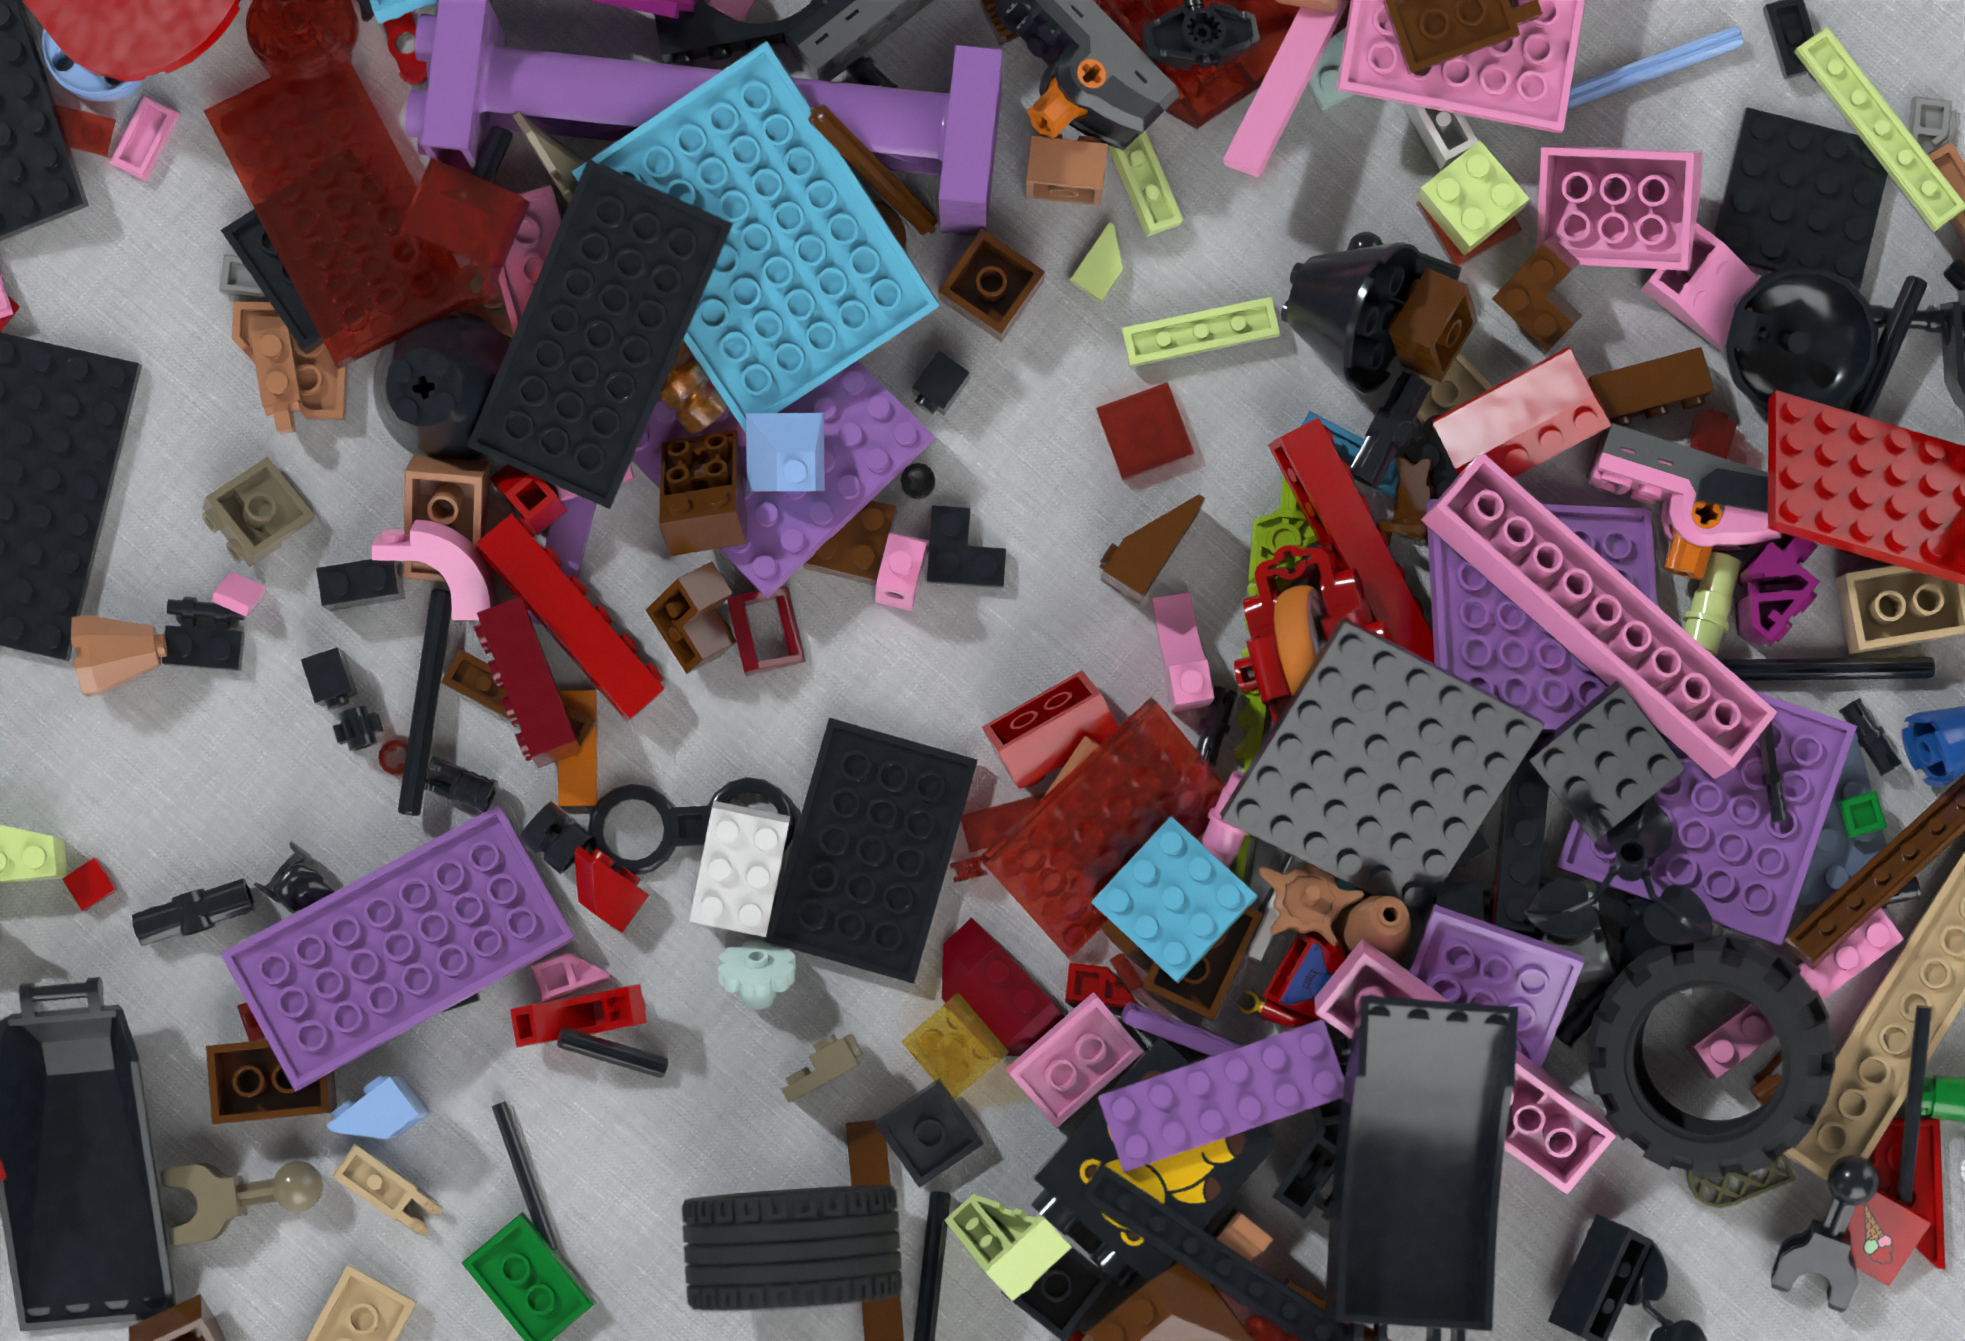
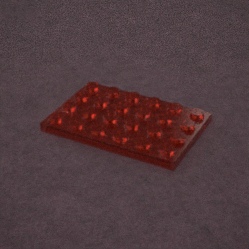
M1150 697L978 859L1069 959L1109 920L1091 903L1092 900L1170 816L1195 839L1204 833L1210 821L1208 818L1211 808L1216 807L1222 790L1226 785L1160 704Z

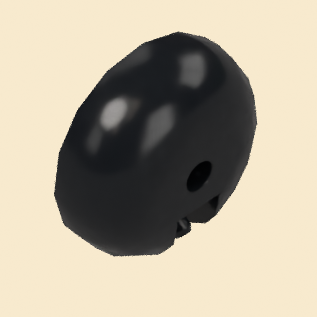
M1788 266L1760 277L1736 300L1733 306L1734 312L1726 344L1723 345V355L1733 383L1754 406L1768 412V398L1777 390L1841 409L1864 388L1877 360L1878 328L1869 302L1848 279L1822 267Z

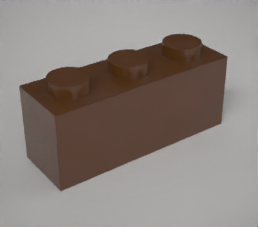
M1702 347L1593 375L1588 378L1605 408L1610 423L1620 426L1631 424V417L1645 414L1646 420L1661 417L1669 413V407L1682 404L1683 410L1701 406L1706 403L1704 398L1714 391Z

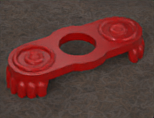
M408 12L397 19L383 22L388 36V50L397 61L400 70L399 76L405 82L413 85H420L428 80L427 62L417 61L415 50L404 54L396 49V40L400 35L409 33L416 37L417 26L412 13Z

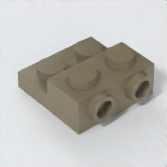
M268 457L206 496L203 504L205 512L202 513L203 520L208 528L214 533L220 530L229 541L226 543V548L231 557L237 562L244 560L249 567L280 548L282 541L311 523L315 517Z
M832 1034L813 1045L816 1053L810 1055L809 1058L816 1071L811 1073L807 1066L785 1078L789 1085L781 1090L788 1103L860 1065L857 1057L862 1055L863 1052L853 1034H849L839 1040L835 1034Z

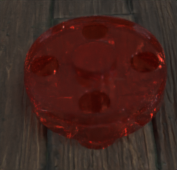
M253 0L246 16V32L249 45L256 59L272 78L277 80H303L315 78L330 71H338L349 65L352 60V50L359 35V18L351 0Z

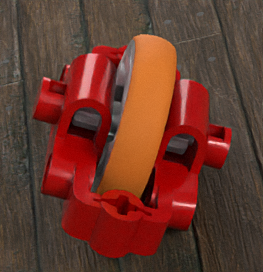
M1284 545L1275 552L1273 559L1264 561L1256 567L1254 574L1259 594L1243 600L1244 613L1251 636L1246 641L1250 656L1235 660L1234 672L1242 693L1246 694L1259 690L1261 701L1269 706L1275 725L1342 617L1391 642L1393 640L1385 620L1373 622L1364 585L1356 568L1340 571L1334 552L1328 548L1309 549L1303 545ZM1293 556L1312 557L1301 561L1295 568H1277L1279 565L1287 564L1288 561L1293 559ZM1315 565L1319 566L1322 596L1315 588L1310 586H1295L1282 593L1278 590L1276 576L1287 580L1304 579L1314 571Z

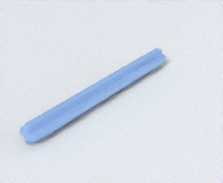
M1734 26L1573 84L1570 89L1567 110L1740 48L1744 43L1742 33L1738 27Z

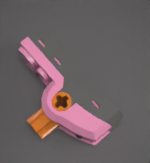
M1611 423V426L1605 429L1599 436L1587 474V483L1592 484L1593 487L1618 495L1630 492L1632 493L1631 498L1641 503L1653 504L1654 500L1662 502L1660 523L1664 535L1671 542L1663 569L1670 571L1672 574L1684 578L1702 580L1711 551L1731 552L1766 546L1772 540L1779 539L1781 536V532L1768 529L1767 513L1697 501L1700 480L1717 468L1768 477V472Z

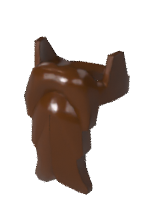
M1398 457L1395 459L1400 475V485L1397 487L1398 503L1394 506L1393 517L1377 520L1376 527L1385 534L1388 546H1390L1392 532H1396L1401 537L1409 539H1425L1428 545L1427 525L1421 519L1427 513L1426 503L1434 499V487L1431 484L1433 462L1431 459L1425 458L1419 463L1413 464L1403 457Z

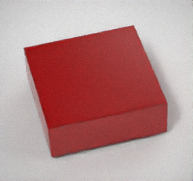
M95 857L62 878L81 910L85 912L118 891L98 858Z

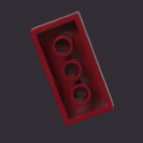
M519 596L477 612L480 624L475 625L474 629L485 654L492 652L494 660L487 663L499 690L505 688L508 696L501 698L512 725L519 724L522 732L515 734V737L526 762L533 760L539 769L582 752L522 597Z

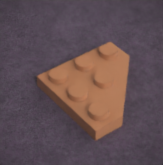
M234 301L232 340L255 363L250 331L283 326L285 324L270 302ZM350 326L306 355L292 336L303 402H300L301 410L299 411L308 420L346 421Z

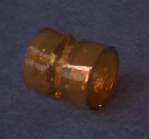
M694 360L681 365L668 375L659 396L669 409H677L675 418L688 434H695L709 426L728 407L714 386H707L708 377Z

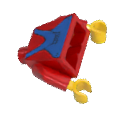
M1289 929L1293 932H1298L1262 995V997L1268 1000L1262 1002L1261 997L1256 992L1245 991L1243 992L1244 994L1255 998L1256 1004L1251 1010L1238 1005L1239 1010L1245 1014L1261 1013V1018L1289 1029L1298 1028L1323 1019L1315 1012V997L1348 957L1346 949L1337 935L1335 937L1338 940V945L1334 946L1318 932L1311 931L1302 934L1296 929Z

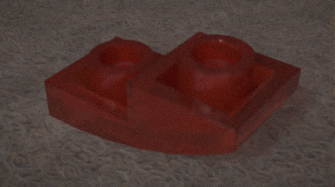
M54 104L69 147L107 157L116 119Z

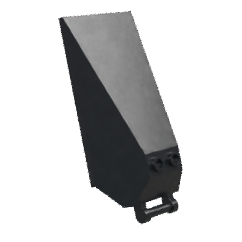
M101 977L87 978L86 982L35 986L34 983L20 984L19 1000L22 1013L10 1014L0 1020V1159L7 1177L0 1181V1212L20 1331L146 1320L175 1306L176 1299L140 1060L124 1010L119 1004L104 1006ZM77 998H87L88 1007L37 1011L36 1002Z

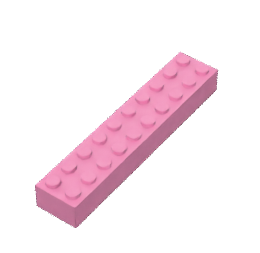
M1483 452L1466 466L1421 519L1422 522L1608 686L1612 685L1615 681L1620 683L1649 722L1714 779L1732 770L1777 714L1775 709Z

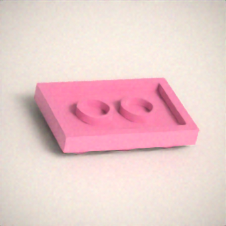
M1093 992L1005 1070L1053 1126L1058 1128L1144 1051Z

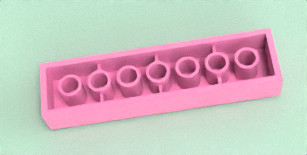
M1362 938L1316 995L1315 1012L1352 1039L1360 996L1450 1001ZM1516 1050L1515 1087L1512 1089L1504 1149L1568 1194L1617 1136L1616 1131L1605 1118V1113Z

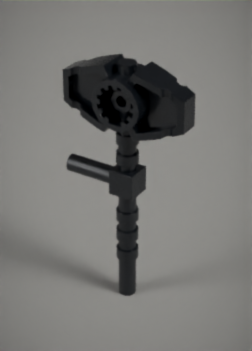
M1184 0V5L1161 15L1154 21L1152 20L1144 25L1141 31L1144 53L1151 61L1161 62L1165 66L1190 71L1192 65H1198L1199 68H1208L1214 65L1216 68H1219L1252 51L1260 42L1255 14L1239 11L1235 7L1214 2L1210 3L1209 8H1204L1203 0Z

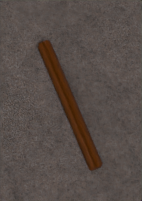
M822 104L818 108L813 106L810 109L809 123L921 235H925L928 232L932 234L936 231L934 226L937 223V218L826 105Z

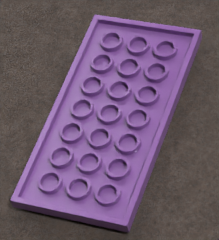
M497 805L220 954L296 1092L574 940V936L501 806Z

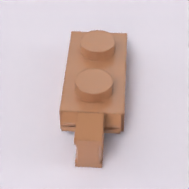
M286 325L250 331L262 407H264L265 415H274L276 430L280 434L296 432L293 411L301 410L300 402H303L292 334Z

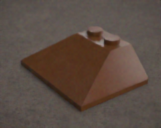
M1177 1263L1147 1282L1088 1331L1081 1341L1255 1340L1215 1287Z

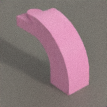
M415 520L410 529V534H405V531L401 529H389L383 531L382 534H377L371 545L372 560L418 561L426 563L440 572L450 588L452 620H479L477 612L496 606L493 577L487 562L477 552L475 546L454 529L432 521Z

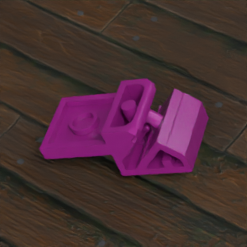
M1790 535L1780 548L1773 542H1770L1756 551L1741 569L1737 583L1740 586H1748V596L1735 603L1737 634L1754 649L1765 644L1771 646L1775 641L1779 642L1793 626L1788 621L1791 616L1795 617L1800 611L1803 613L1817 597L1813 590L1820 581L1799 565L1800 562L1804 563L1818 545L1813 541ZM1760 585H1766L1762 588L1764 593L1759 592L1758 587Z

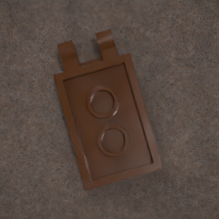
M1512 0L1383 1L1409 75L1514 39L1520 35L1517 25L1537 20L1538 16L1543 14L1538 0L1515 8Z

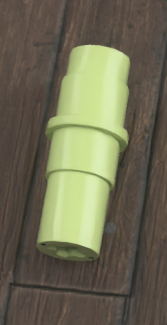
M1711 552L1704 577L1695 591L1690 610L1686 611L1683 616V620L1686 622L1684 630L1714 657L1717 655L1723 633H1727L1729 630L1727 619L1733 603L1732 596L1743 564L1742 561L1733 556L1718 552Z

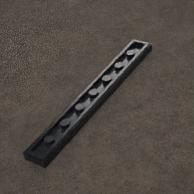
M1103 1163L1098 1164L1078 1196L1295 1341H1349V1326L1343 1322L1325 1321V1310Z

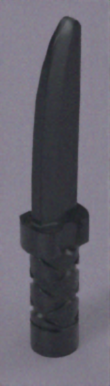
M1771 720L1760 734L1764 775L1761 777L1763 785L1767 786L1772 823L1788 821L1781 785L1785 781L1783 773H1778Z

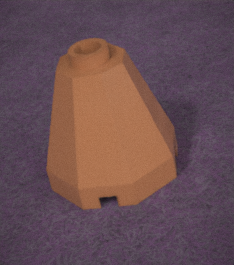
M90 615L72 617V648L76 647L77 658H74L75 670L81 692L86 697L103 695L160 667L161 657L167 656L164 633L157 634L154 626Z

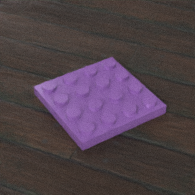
M1434 904L1409 972L1450 1002L1518 1007L1516 1050L1542 1067L1583 967L1584 956Z

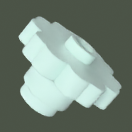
M747 940L742 947L730 946L724 953L719 955L718 982L721 986H724L727 992H739V997L743 1000L746 1007L755 1010L768 1008L773 1004L777 992L787 990L789 985L795 982V954L787 947L773 946L772 943L765 942L764 940Z

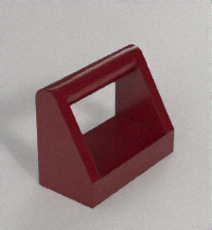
M789 587L778 588L768 599L760 591L735 595L727 599L746 676L806 662ZM776 599L789 656L759 661L746 606Z

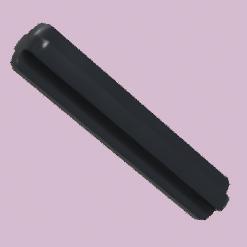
M566 1027L561 1029L557 1039V1046L561 1049L658 1078H662L665 1075L668 1067V1059L663 1056Z

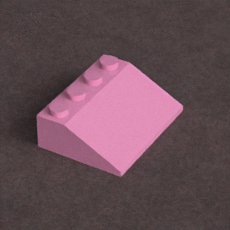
M1554 145L1541 147L1536 250L1542 243L1553 236L1580 261L1578 265L1689 270L1701 192L1703 151Z

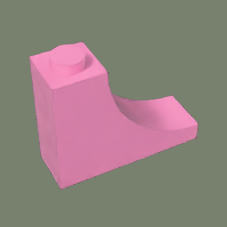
M1190 592L1152 598L1171 713L1209 707L1214 699L1208 660L1204 656L1199 639Z

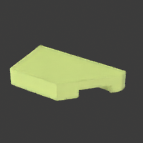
M1108 223L1070 279L1072 284L1101 303L1123 272L1114 224Z

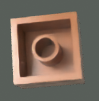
M1060 133L1054 139L1045 134H1039V136L1031 135L1025 198L1101 206L1108 144L1100 143L1101 139L1093 136H1079L1078 140L1062 139L1063 135Z

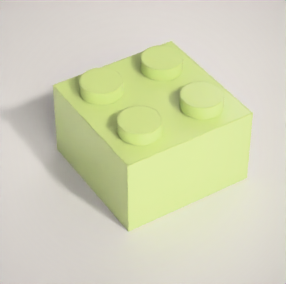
M1479 140L1423 185L1416 199L1465 256L1519 213L1527 204L1529 197L1482 141Z

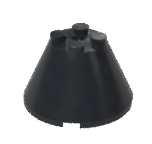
M1397 242L1310 257L1304 264L1297 262L1290 274V283L1293 285L1289 299L1282 307L1281 320L1289 323V326L1353 390L1361 393H1371L1382 386L1391 376V373L1387 372L1386 369L1394 356L1398 357L1389 333V324L1394 313L1398 310L1401 311L1407 302L1408 292L1412 283L1416 279H1420L1424 271L1417 269L1416 258L1420 259L1421 254L1414 245Z
M443 309L425 312L402 324L383 346L376 362L373 377L374 400L379 417L396 442L412 454L420 456L472 460L484 455V453L468 447L467 444L510 345L506 336L490 323L483 320L482 317L460 310Z

